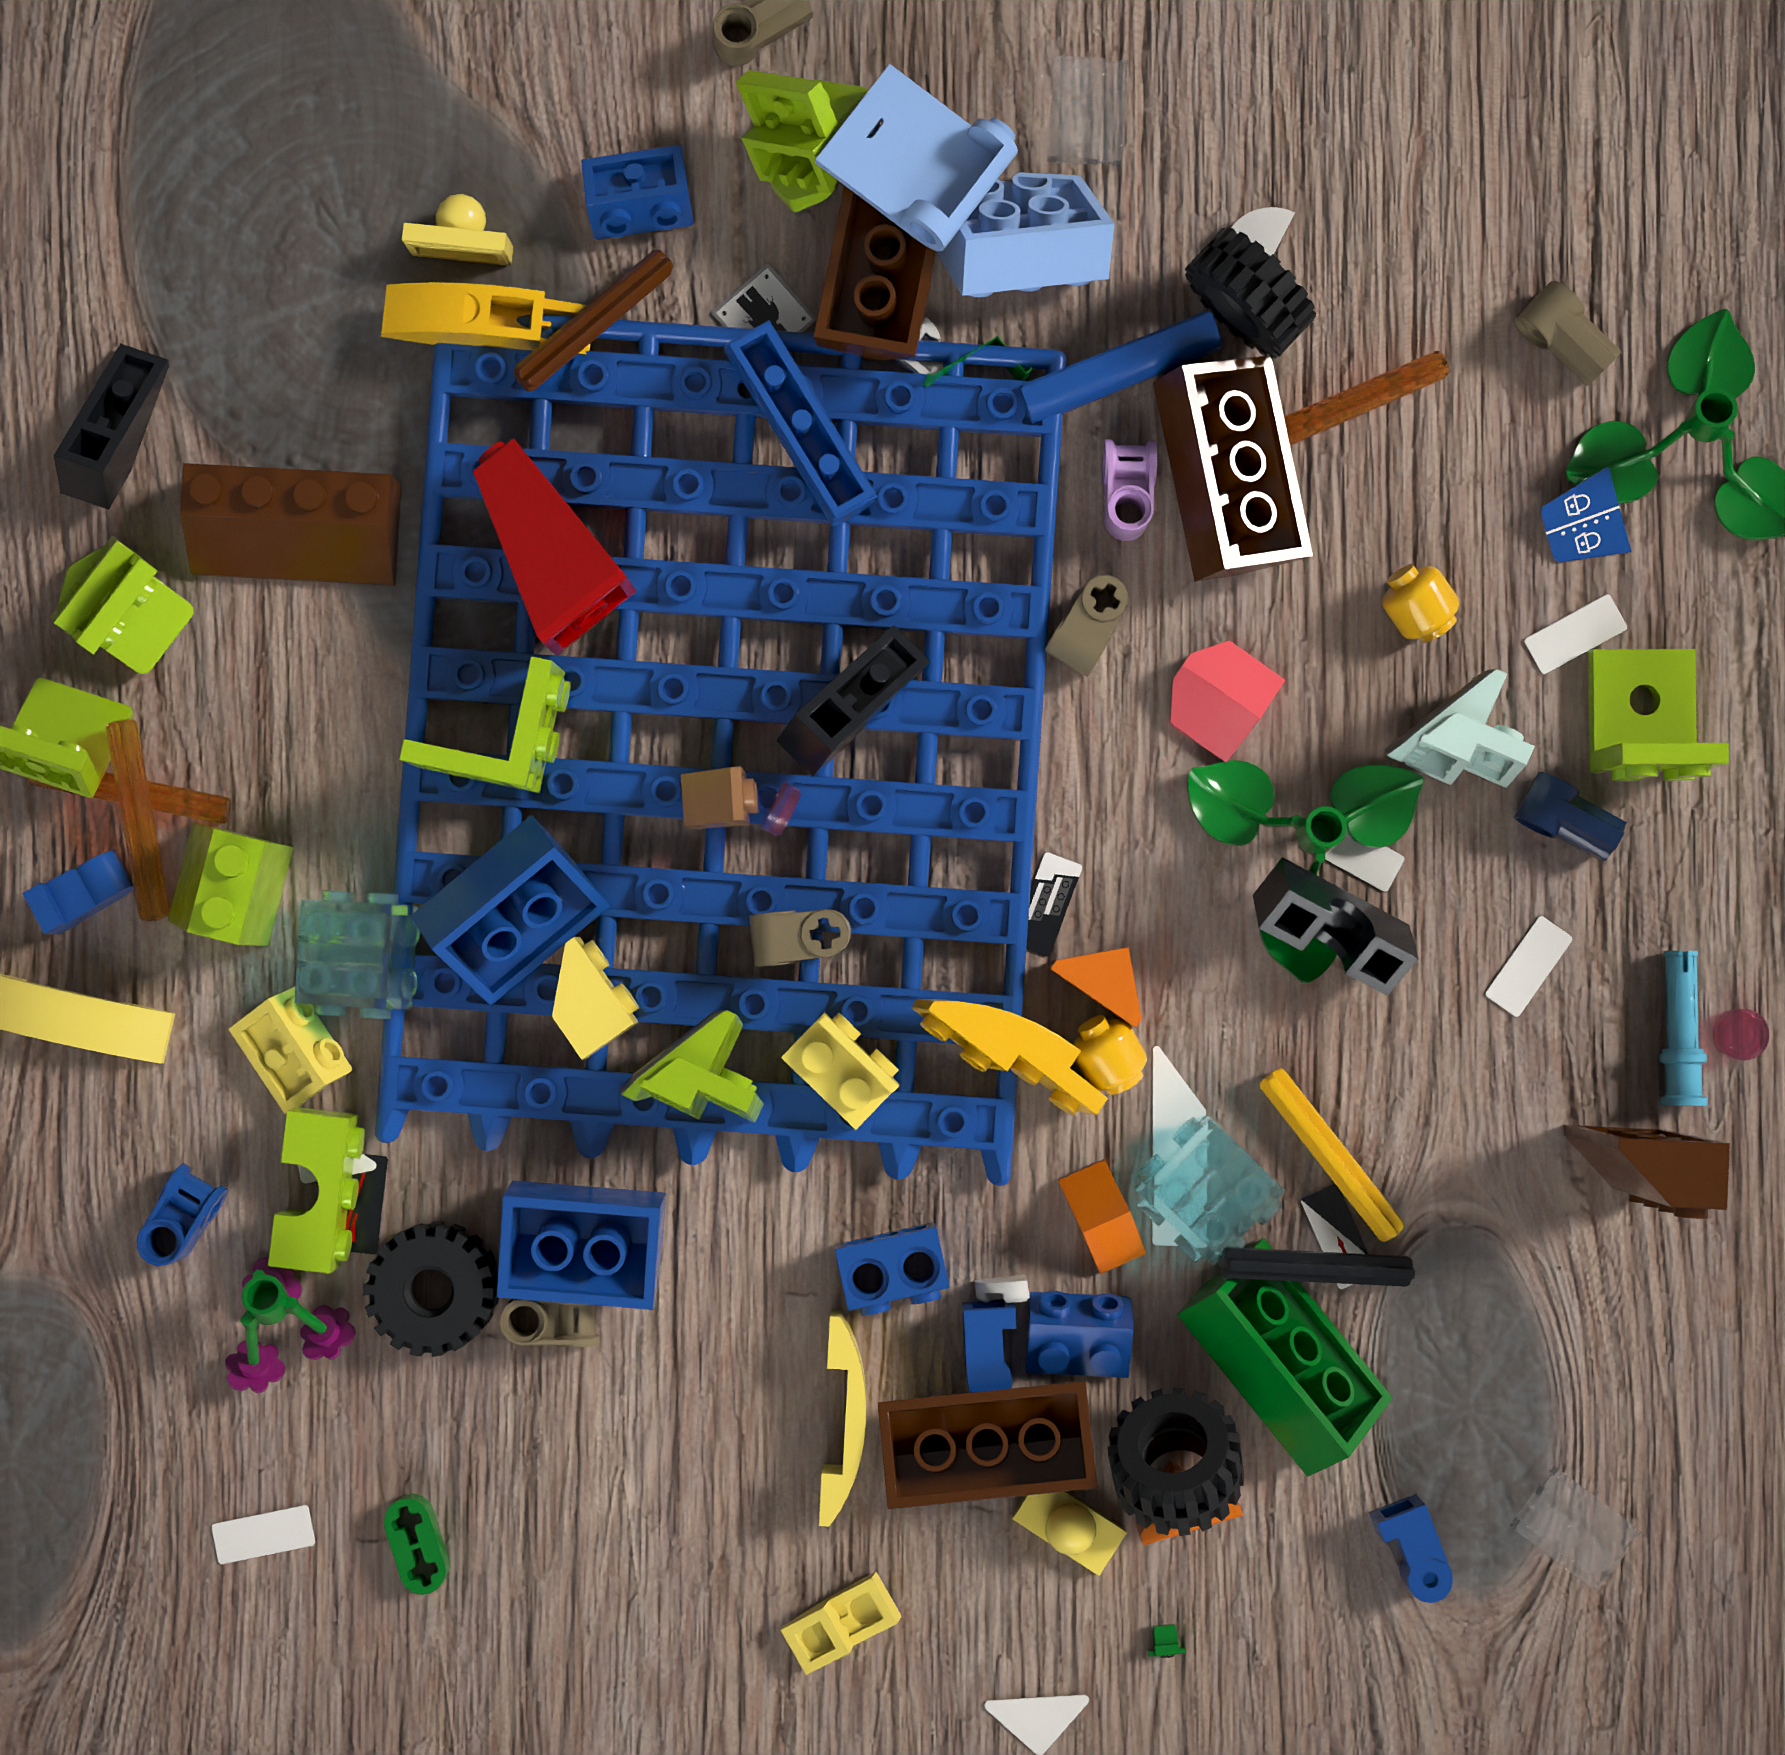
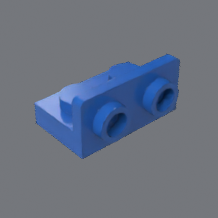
M682 144L581 160L586 208L593 236L596 240L671 230L694 224Z

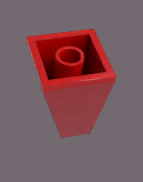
M513 438L506 445L500 441L488 448L479 457L478 461L481 465L473 470V473L535 633L541 642L558 656L637 591L619 566Z

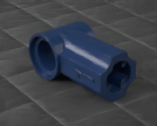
M1538 772L1514 819L1543 836L1554 839L1558 837L1594 858L1606 861L1620 843L1627 822L1579 797L1578 794L1580 792L1569 783L1548 773Z

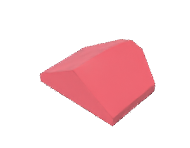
M1230 640L1193 652L1172 679L1169 724L1219 760L1227 763L1260 720L1285 682V679Z

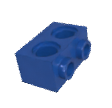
M936 1222L835 1245V1254L848 1311L859 1308L861 1316L888 1311L891 1309L890 1301L910 1297L911 1304L931 1302L941 1298L940 1290L950 1288ZM914 1252L926 1253L933 1260L932 1271L923 1278L911 1277L903 1267L905 1259ZM865 1263H871L879 1267L883 1273V1280L880 1285L874 1289L859 1287L853 1278V1273L857 1267Z

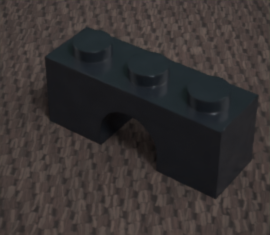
M1283 857L1253 894L1259 929L1301 951L1304 950L1313 937L1319 939L1333 949L1340 957L1345 974L1387 996L1419 959L1409 924Z

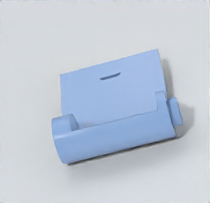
M889 64L816 158L815 163L920 243L940 252L949 244L1018 153V149L1014 142V132L1004 122L996 118H991L989 121L977 119L971 126Z

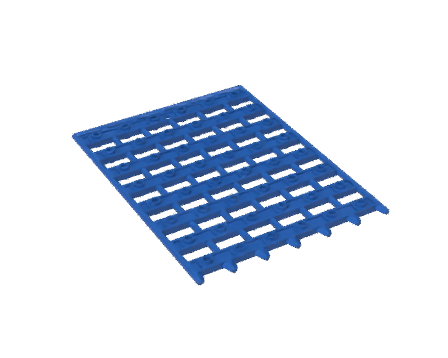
M543 314L542 321L551 322L550 329L541 328L540 338L548 339L574 316ZM530 315L519 316L516 321L520 325L529 328ZM617 320L596 339L639 341L638 354L585 351L587 355L577 354L534 391L525 390L513 375L515 366L534 350L448 343L434 344L405 739L425 743L428 700L510 705L506 755L468 752L509 761L532 656L551 660L565 672L564 681L571 683L566 709L612 712L608 762L555 758L554 763L546 762L540 793L422 769L403 762L375 1125L377 1140L382 1143L395 1141L401 1132L409 1110L468 1114L474 1142L478 1148L484 1151L496 1149L502 1143L512 1117L567 1120L571 1123L576 1148L586 1158L597 1157L604 1151L614 1124L673 1128L678 1153L682 1161L688 1165H697L706 1159L717 1131L775 1135L781 1162L791 1172H800L808 1167L819 1138L878 1142L884 1170L888 1176L897 1180L906 1178L912 1172L922 1145L981 1150L986 1175L992 1184L997 1186L1008 1184L1011 1179L1018 1076L1011 1069L1008 1072L998 1070L996 1098L914 1092L917 1041L957 1043L950 1038L946 1042L941 1041L927 1032L920 1025L924 1018L915 1012L911 1006L916 999L950 1000L986 1005L1022 1017L1047 655L1045 648L1048 640L1063 414L1059 413L1042 419V422L1032 425L1019 392L1020 386L1030 381L963 377L964 364L1017 367V363H1019L1022 368H1030L1032 366V369H1045V375L1066 367L1065 354L1062 351L1053 349L986 345L971 354L965 361L955 365L945 375L935 380L931 386L925 387L923 383L927 374L861 370V356L820 348L814 339V333L776 330L789 352L842 355L841 368L797 366L832 423H837V431L854 458L856 455L858 425L939 430L936 477L863 472L877 494V499L855 517L840 525L832 526L796 467L753 464L756 418H765L753 397L746 399L739 395L738 387L743 381L731 361L658 356L659 343L724 347L726 343L752 329ZM919 340L916 358H903L900 360L943 362V368L981 345ZM451 397L532 402L529 449H522L569 506L626 510L623 558H611L627 576L637 592L613 610L619 611L616 660L534 654L535 630L504 550L440 545L443 497L484 500L473 470L481 465L478 461L479 457L491 447L447 443ZM552 404L634 409L631 455L549 450ZM654 411L736 416L732 463L651 457ZM959 432L1041 437L1038 484L956 478ZM647 511L728 517L725 565L643 559ZM749 518L830 524L827 572L745 566ZM850 526L932 531L929 579L847 573ZM952 533L1034 538L1031 586L949 580ZM436 598L517 604L514 653L432 647ZM639 612L721 618L718 667L636 661ZM741 620L823 625L820 674L738 668ZM894 625L900 631L925 632L924 655L930 662L922 670V681L912 680L863 729L918 734L915 783L834 778V758L814 777L745 771L747 779L754 778V782H757L759 813L749 814L750 824L809 828L805 878L723 873L727 827L706 828L703 871L621 866L625 815L684 819L681 774L731 767L734 721L788 725L801 708L840 674L843 627L889 630ZM945 634L1027 639L1024 688L942 682ZM632 714L714 719L710 769L629 763ZM938 735L1020 741L1017 790L935 785ZM420 801L502 807L500 840L522 823L523 808L604 814L601 864L576 863V865L610 905L609 908L597 917L595 944L609 963V966L603 971L613 986L616 987L622 983L638 1004L639 1009L633 1012L638 1022L690 1025L693 1028L711 1013L718 1010H728L737 1014L743 1023L742 1029L794 1033L795 1043L824 1012L831 1019L839 1012L861 1033L859 1037L897 1040L895 1066L899 1071L894 1075V1079L899 1083V1087L855 1130L793 1069L791 1083L752 1082V1085L757 1087L755 1093L764 1103L754 1123L709 1101L700 1119H697L652 1097L633 1101L622 1096L619 1092L621 1086L635 1072L606 1070L608 1044L586 1059V1069L504 1063L507 1013L552 1016L561 965L540 964L490 1006L439 956L409 954L413 903L425 904L481 857L417 852ZM829 830L911 835L908 885L826 880ZM931 837L1013 842L1010 893L928 887ZM830 909L842 913L847 918L851 927V934L904 937L900 988L819 983L820 958L806 959L799 962L798 981L716 975L720 924L750 926L749 915L790 910L804 912ZM617 917L699 923L696 974L614 968ZM822 918L821 927L813 930L814 939H822V931L840 933L839 927L830 926L828 918ZM924 939L1006 944L1003 995L921 990ZM405 1006L487 1011L483 1062L401 1056Z

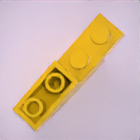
M439 282L388 284L386 286L381 337L431 345L448 343L535 350L547 340L546 338H540L541 328L550 329L551 322L542 321L543 314L575 316L587 305L545 299V291L516 287ZM530 315L529 328L519 324L516 319L520 316ZM590 344L578 354L587 355L586 351H590Z
M916 999L911 1006L915 1012L924 1018L920 1025L939 1040L946 1042L950 1038L962 1047L963 1050L960 1056L971 1066L982 1072H986L988 1068L1007 1072L1011 1069L1018 1077L1031 1085L1036 1086L1040 1082L1052 1092L1049 1100L1070 1115L1074 1116L1077 1111L1097 1115L1108 1099L1070 1069L1081 1050L1036 1022L1001 1009L959 1001Z

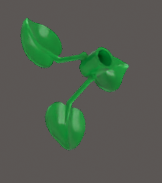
M1722 309L1708 315L1690 327L1676 342L1667 360V376L1671 386L1677 392L1684 395L1699 394V397L1688 411L1685 421L1681 422L1678 428L1659 443L1647 450L1643 434L1631 424L1621 421L1601 423L1590 429L1578 443L1565 469L1566 477L1575 487L1609 467L1618 504L1631 503L1646 496L1657 483L1658 473L1650 460L1651 458L1659 455L1688 433L1695 440L1705 443L1714 442L1719 439L1722 444L1723 474L1729 482L1723 484L1717 490L1714 497V509L1717 519L1728 532L1742 539L1757 541L1785 537V471L1775 462L1757 456L1746 459L1740 465L1737 472L1733 469L1732 439L1735 433L1729 426L1738 413L1736 398L1743 394L1753 381L1755 362L1751 349L1737 329L1730 311Z
M1231 760L1227 763L1219 762L1208 766L1193 767L1187 777V793L1192 812L1201 828L1210 837L1222 844L1230 846L1249 844L1256 837L1259 824L1266 827L1296 828V839L1299 846L1305 852L1312 854L1313 859L1308 871L1317 875L1321 863L1325 861V853L1343 841L1347 830L1355 842L1371 848L1387 847L1402 838L1412 822L1424 778L1412 771L1395 766H1359L1346 771L1334 782L1329 792V800L1332 807H1318L1304 818L1299 815L1292 817L1265 816L1274 804L1275 792L1269 776L1262 769L1244 761ZM1260 929L1261 940L1269 955L1301 983H1310L1320 977L1337 956L1333 949L1317 938L1313 937L1304 950L1301 951Z

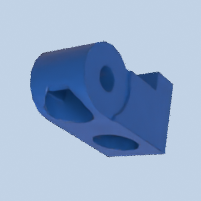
M111 850L86 861L76 869H70L47 883H40L22 894L44 934H62L133 891L136 886L117 851Z
M1004 1300L990 1301L988 1303L981 1301L962 1302L965 1374L970 1393L1011 1389L1013 1380L1008 1362L1004 1358L1002 1329L1017 1328L1014 1302L1005 1303Z
M1417 1494L1368 1512L1376 1533L1384 1543L1391 1540L1395 1541L1401 1556L1400 1577L1413 1596L1427 1603L1439 1602L1444 1599L1451 1591L1453 1577L1426 1504Z

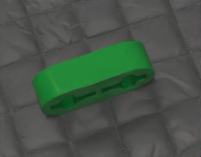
M414 1493L404 1494L397 1498L386 1511L384 1517L385 1532L404 1586L412 1593L419 1595L430 1594L436 1591L447 1578L450 1570L449 1557L430 1502L421 1495ZM403 1507H408L411 1514L420 1513L422 1517L415 1525V1532L418 1538L416 1540H413L408 1525L399 1526L397 1523V1519L403 1513ZM418 1548H421L426 1563L435 1562L437 1565V1569L431 1575V1581H426L423 1574L415 1575L412 1571L419 1562Z

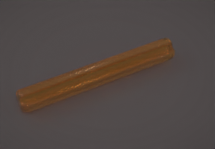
M1434 351L1284 416L1289 444H1295L1444 379L1450 373L1445 356L1441 351Z
M133 719L116 720L107 724L106 733L138 915L142 921H157L168 916L170 910L138 725Z
M105 772L93 796L96 799L220 824L227 822L231 810V799L225 796ZM27 778L28 783L32 786L76 794Z

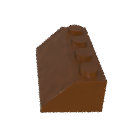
M845 185L814 339L820 348L861 356L862 360L916 358L937 251L920 243Z
M1271 355L1182 365L1153 382L1194 582L1237 576L1313 556Z
M183 463L180 517L190 574L396 586L402 485L391 474Z
M1564 1125V1136L1613 1189L1629 1193L1630 1202L1643 1203V1206L1658 1208L1660 1212L1674 1213L1675 1217L1708 1219V1209L1727 1210L1730 1143L1666 1129Z
M1086 1381L878 1402L888 1509L1098 1488Z

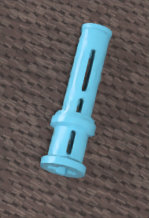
M1664 951L1667 1049H1662V1054H1659V1062L1665 1064V1096L1660 1098V1106H1708V1098L1702 1095V1064L1707 1062V1054H1704V1049H1699L1698 951Z

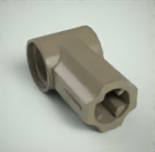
M747 0L742 4L732 3L726 5L717 12L714 18L713 35L716 54L724 63L730 66L748 64L755 58L759 49L812 19L813 11L808 0ZM741 28L749 34V37L738 43L727 40L723 35L729 29Z
M1551 281L1515 317V324L1529 342L1539 349H1549L1588 386L1622 351L1584 315V306L1572 290L1558 281Z

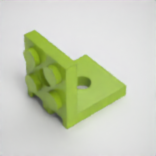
M1593 649L1588 651L1589 773L1611 772V781H1640L1646 777H1658V772H1663V781L1695 780V777H1710L1711 768L1729 764V743H1697L1695 649ZM1636 687L1648 689L1654 697V707L1648 715L1636 713L1630 705V695Z
M531 656L509 761L406 739L403 740L399 760L422 769L540 793L546 762L554 763L558 751L560 733L553 731L557 711L565 712L571 683L564 681L565 672L553 661Z

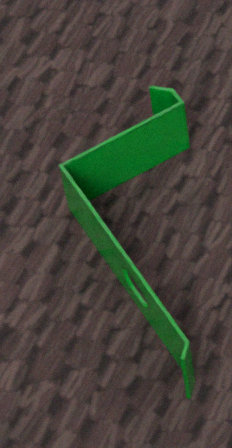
M996 336L937 373H928L923 386H931L935 380L945 375L958 363L965 361L971 354L983 346H1006ZM1017 363V367H1006V369L1015 380L1026 381L1032 366L1028 368L1027 372L1024 371L1019 363Z

